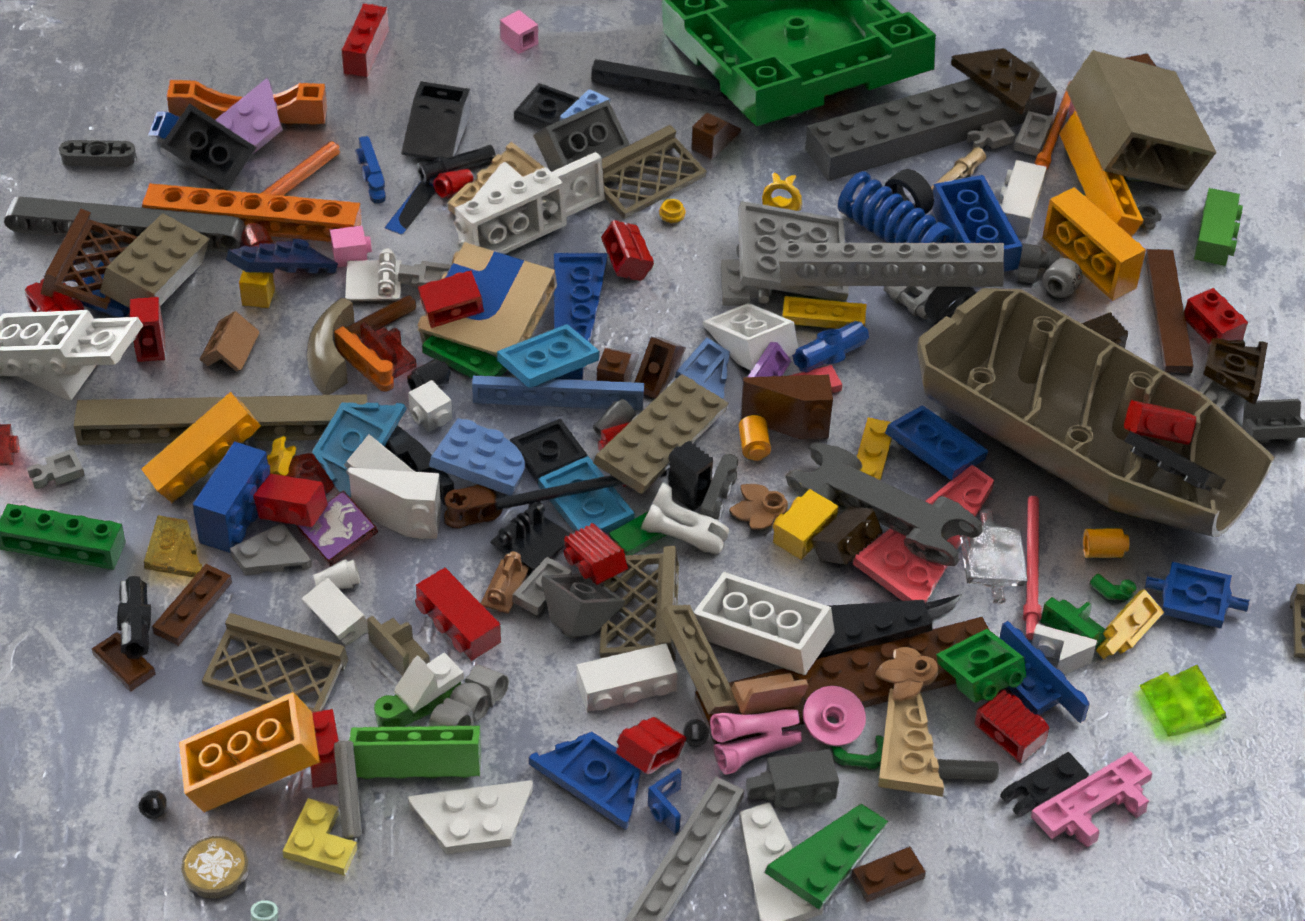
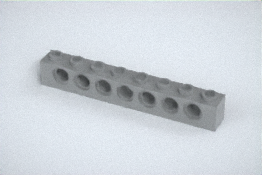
M781 243L779 258L781 286L1003 287L1004 243Z

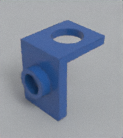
M679 768L648 787V807L653 817L659 823L663 822L674 835L680 831L681 814L667 798L681 789L682 771ZM673 781L672 785L666 791L662 792L663 788L668 783Z

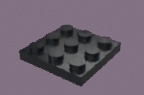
M1130 431L1124 441L1132 445L1130 451L1134 454L1156 462L1158 467L1169 473L1182 476V480L1197 488L1210 491L1213 487L1221 490L1226 479L1143 435Z

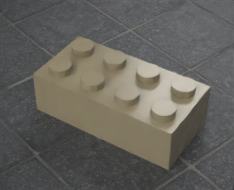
M162 213L106 267L100 292L130 308V299L159 297L161 306L203 263L209 238Z

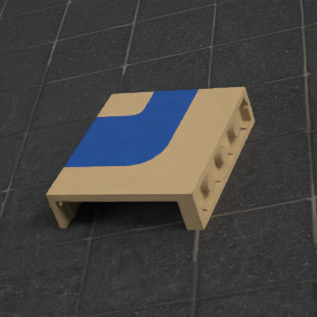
M464 242L460 251L455 252L452 266L449 272L443 274L442 279L451 277L456 273L472 270L481 294L484 312L434 328H430L426 315H422L419 319L417 330L420 333L422 343L433 335L497 356V351L531 338L557 287L556 273L554 269Z

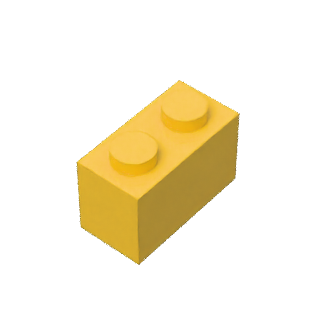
M809 489L802 497L798 496L793 501L790 509L784 515L780 514L775 519L772 526L774 529L773 543L802 560L814 548L811 540L837 518L838 505Z

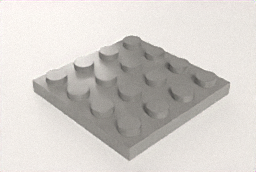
M740 201L738 207L740 284L846 302L849 295L848 286H781L779 266L781 243H845L843 219Z

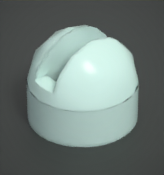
M259 901L251 907V921L278 920V907L271 901Z

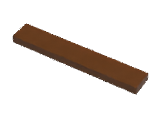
M1147 249L1145 258L1164 371L1192 373L1194 365L1174 251Z

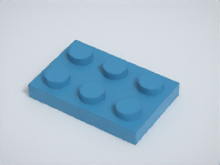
M568 324L497 351V361L528 388L538 386L541 383L599 361L600 351Z
M586 456L538 478V487L545 489L604 477V475L593 464L590 457ZM614 487L549 500L574 532L594 523L607 534L633 520L635 515Z

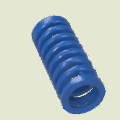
M859 172L854 175L841 191L837 204L839 212L848 218H853L858 225L864 226L871 233H875L879 239L885 240L886 243H953L955 232L952 228L942 222L936 223L935 217L932 215L925 216L923 209L914 208L911 201H904L902 195L898 193L893 194L890 187H882L881 181L877 179L872 180L867 172ZM862 182H864V187L860 190L856 199L854 200L852 198L854 192L856 191L857 187Z

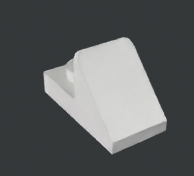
M1036 624L1032 645L1036 649L1041 650L1045 657L1059 659L1057 669L1062 671L1064 675L1091 664L1097 643L1095 639Z
M445 652L427 664L419 656H416L395 687L394 692L414 713L464 680V672Z

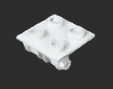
M384 249L379 254V260L347 261L345 298L349 301L399 300L401 297V282H398V273L402 260H396L395 254L391 249Z

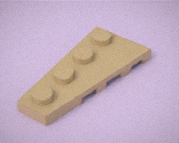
M510 142L502 155L497 154L492 159V164L486 170L482 169L477 174L476 180L472 183H467L448 201V210L455 215V208L472 200L496 169L504 162L509 164L522 177L542 169L544 166Z
M890 688L878 787L943 797L944 785L939 776L937 757L935 758L933 740L927 727L928 719L922 694L919 693L906 700L894 701L892 698L893 689Z

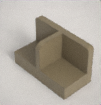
M374 616L367 618L369 641L402 676L416 656H419L426 664L430 662V656L413 639L412 626L408 622L400 625L393 617L380 624Z

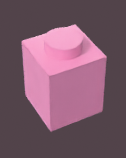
M518 10L500 20V40L520 54L538 44V24Z
M363 226L330 230L334 261L338 263L337 268L347 267V261L368 260L367 253L372 252L370 236L364 235Z

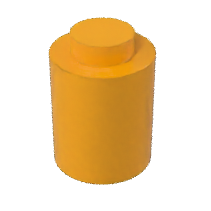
M758 415L743 418L738 425L742 453L747 459L754 461L762 460L771 452L767 422Z
M1122 528L1085 529L1083 534L1085 558H1123L1124 552L1129 551V536L1124 534Z

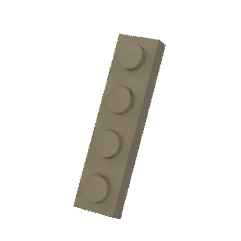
M665 605L660 615L708 714L734 713L738 705L731 687L691 606Z

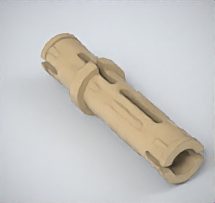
M979 147L973 148L967 156L959 158L955 162L954 167L936 183L970 177L974 173V169L986 160L985 152Z

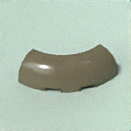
M340 298L323 312L314 324L308 340L306 359L309 374L313 383L323 395H330L348 383L346 360L337 351L334 336L335 330L355 323L353 302L346 298Z

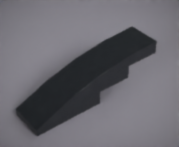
M397 425L384 447L415 472L439 473L440 500L445 506V496L449 491L454 490V482L446 472L429 467L432 454L420 442Z

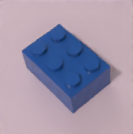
M234 441L192 504L199 543L230 553L231 547L243 541L248 526L251 522H255L258 517L253 495L270 474L271 468L268 465L266 451Z

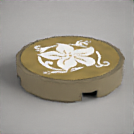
M211 836L199 840L189 847L183 857L181 866L186 886L204 898H221L231 895L238 890V886L242 881L243 883L245 882L249 870L245 849L236 840L226 836Z

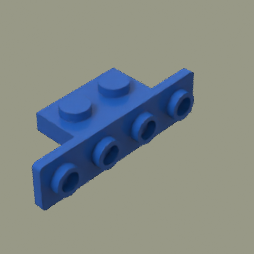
M1009 621L1003 623L999 638L1024 657L1026 677L1017 687L1008 686L1007 688L1034 715H1041L1060 703L1079 723L1086 720L1090 703L1085 694L1077 690L1066 679L1064 673L1056 669L1046 659L1043 652L1036 649L1025 638L1020 629L1015 628Z

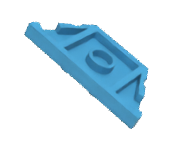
M342 402L314 447L312 453L338 491L340 493L344 492L350 500L349 475L346 473L347 468L344 466L345 462L369 434L385 446L407 409L404 404L379 405V403H366L359 405L357 403Z

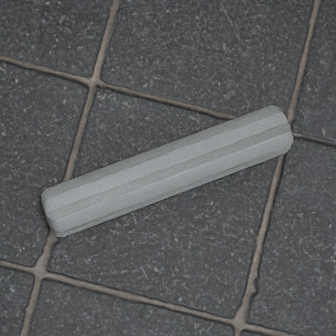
M340 741L334 744L342 836L344 838H356L362 835L354 745L352 741Z

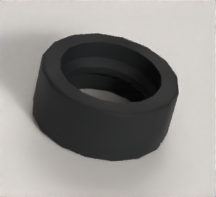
M901 170L889 178L884 185L890 187L893 194L898 193L902 195L904 201H910L903 190V187L906 188L915 201V204L913 203L914 208L923 209L925 215L934 206V195L929 183L915 170Z
M937 286L926 300L924 311L928 318L936 325L946 316L951 318L956 308L977 292L972 287Z

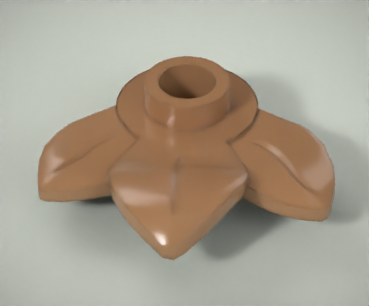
M742 484L740 488L745 500L732 506L729 512L738 520L749 521L751 529H765L772 525L774 519L780 514L784 515L787 512L788 502L782 493L769 491L763 485Z
M902 647L894 649V659L883 662L875 673L879 679L894 683L892 698L894 701H900L918 695L923 686L933 683L938 675V665L933 658L921 656L913 648Z

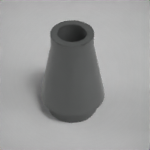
M626 400L614 401L602 417L593 425V429L601 437V430L631 422L636 417V413Z

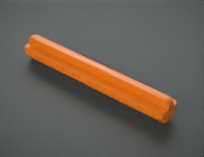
M329 141L260 194L284 196L340 153L339 145Z

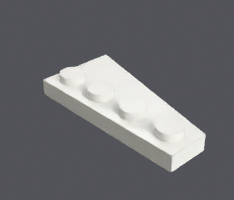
M770 802L741 811L739 821L760 921H804L823 914V906L820 910L764 873L768 864L793 848Z

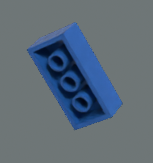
M984 175L934 184V206L932 211L938 222H942L954 230L955 237L953 243H1004V272L1017 270L1023 246Z

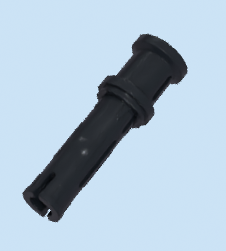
M487 145L453 157L439 156L435 161L425 164L419 162L416 165L417 174L422 184L427 185L430 181L437 178L440 173L464 170L491 162L495 157L494 155H496L492 145Z

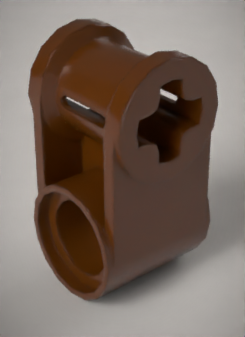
M476 484L475 486L452 490L446 494L444 502L447 510L444 513V522L451 528L460 529L469 525L495 520L501 515L503 509L496 510L494 499L498 497L493 489Z

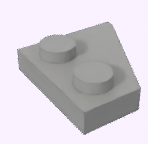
M283 523L230 548L231 557L245 575L260 574L265 571L272 573L284 572V567L302 565V570L312 567L310 557Z

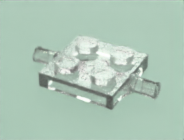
M987 509L980 511L983 528L981 535L974 538L960 535L967 583L982 584L992 589L993 603L1003 604L1006 602L1004 587L1024 586L1028 581L1019 528L995 526L992 515L993 511L989 509L987 512Z

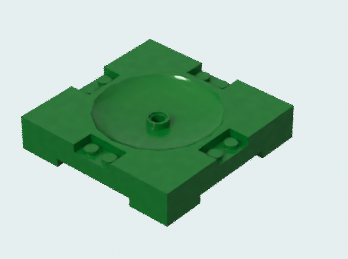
M661 0L663 32L696 66L703 64L720 81V90L755 126L824 105V96L835 94L841 90L854 88L860 84L864 85L868 90H872L935 69L936 34L910 11L900 13L887 0Z

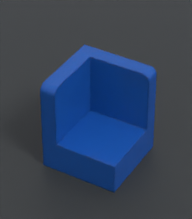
M157 111L148 136L158 140H165L180 117L167 111Z

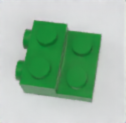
M988 629L936 654L938 665L956 678L957 689L974 703L982 699L992 700L996 697L998 691L1008 686L1017 687L1026 677L1024 657Z

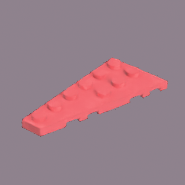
M971 465L925 502L932 505L938 497L943 496L959 503L976 517L993 489L994 479L974 465ZM888 529L868 545L867 548L860 551L859 555L856 554L855 558H853L854 566L900 600H924L925 604L947 568L946 565L926 561L911 553L904 544L906 536L892 529ZM952 536L947 542L951 543L955 549H958L965 536Z

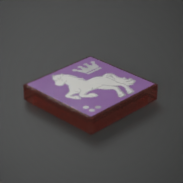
M344 490L327 502L328 506L313 527L296 525L298 531L330 567L379 533L374 523Z

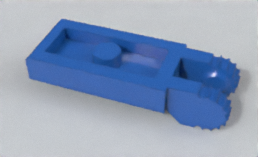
M369 136L358 137L359 148L355 149L358 164H363L362 175L370 188L368 190L370 200L377 204L383 203L386 199L385 181Z

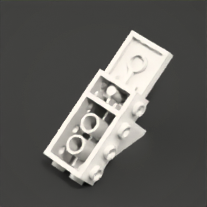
M594 152L553 172L544 167L524 177L506 162L502 163L472 200L455 208L456 220H454V225L458 232V250L460 251L462 245L466 242L505 254L566 226V217L605 200L602 157Z
M88 310L2 314L0 317V376H18L66 400H72L97 365H116L121 360L123 353L130 343L135 340L143 324L138 317L94 319Z

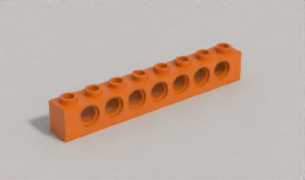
M149 183L142 203V208L238 217L245 223L244 234L331 242L330 230L356 227L362 224L361 206L357 202Z

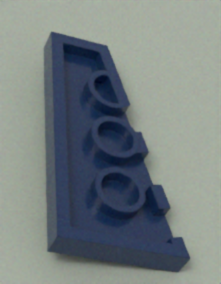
M294 239L287 242L277 241L273 244L261 243L259 246L252 247L242 246L239 249L228 250L226 261L245 272L275 273V270L278 269L286 273H296V269L301 268L305 269L308 273H317L319 268H323L327 273H336L338 266L337 262L309 247V243L302 239Z

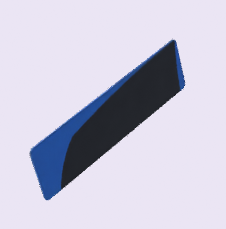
M420 181L387 223L385 229L404 234L435 194L434 184L423 185Z

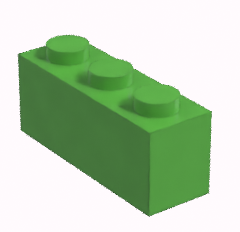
M1213 188L1208 189L1194 260L1226 266L1228 255L1234 256L1237 241L1232 240V238L1237 239L1240 223L1235 221H1240L1243 205H1238L1240 194Z

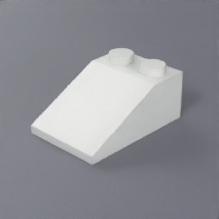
M749 303L703 321V326L723 348L730 351L729 355L738 365L752 371L770 342H778L788 357L795 354L798 348L794 321Z
M349 468L351 500L365 517L406 537L437 539L441 516L439 473Z

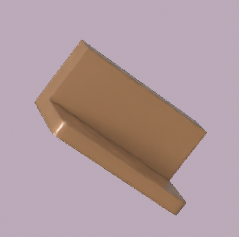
M234 311L218 321L199 360L208 367L222 359L238 372L243 368L259 335V330L237 311Z
M791 673L734 682L731 691L741 714L747 715L799 706L809 685L806 679L794 681Z

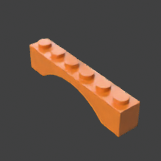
M170 80L167 92L169 113L181 117L190 103L214 120L243 98L218 92L196 80ZM298 83L286 91L273 95L281 123L325 124L327 112L325 84Z

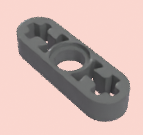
M68 140L59 146L61 161L69 166H129L137 159L135 146L129 141ZM96 151L104 152L101 155H92V153Z

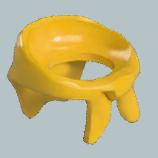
M773 173V183L768 184L762 193V204L800 211L802 209V196L800 191L793 186L796 175H791L785 180H781L777 173ZM776 189H784L792 195V198L787 199L782 196L772 198V192Z

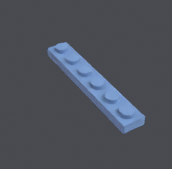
M473 376L472 392L473 403L608 409L614 401L624 399L634 410L643 411L644 383L551 379L538 386L528 388L517 377Z

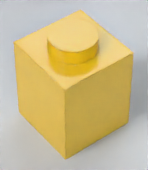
M242 271L239 280L242 306L270 307L275 291L273 273Z

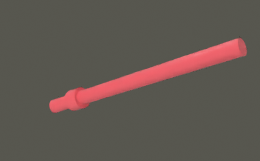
M1030 496L1027 499L1026 604L1023 606V619L1026 621V638L1033 640L1036 624L1041 620V606L1038 604L1039 498L1037 496Z

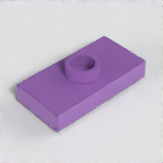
M770 342L748 377L782 376L791 363V359L778 342Z

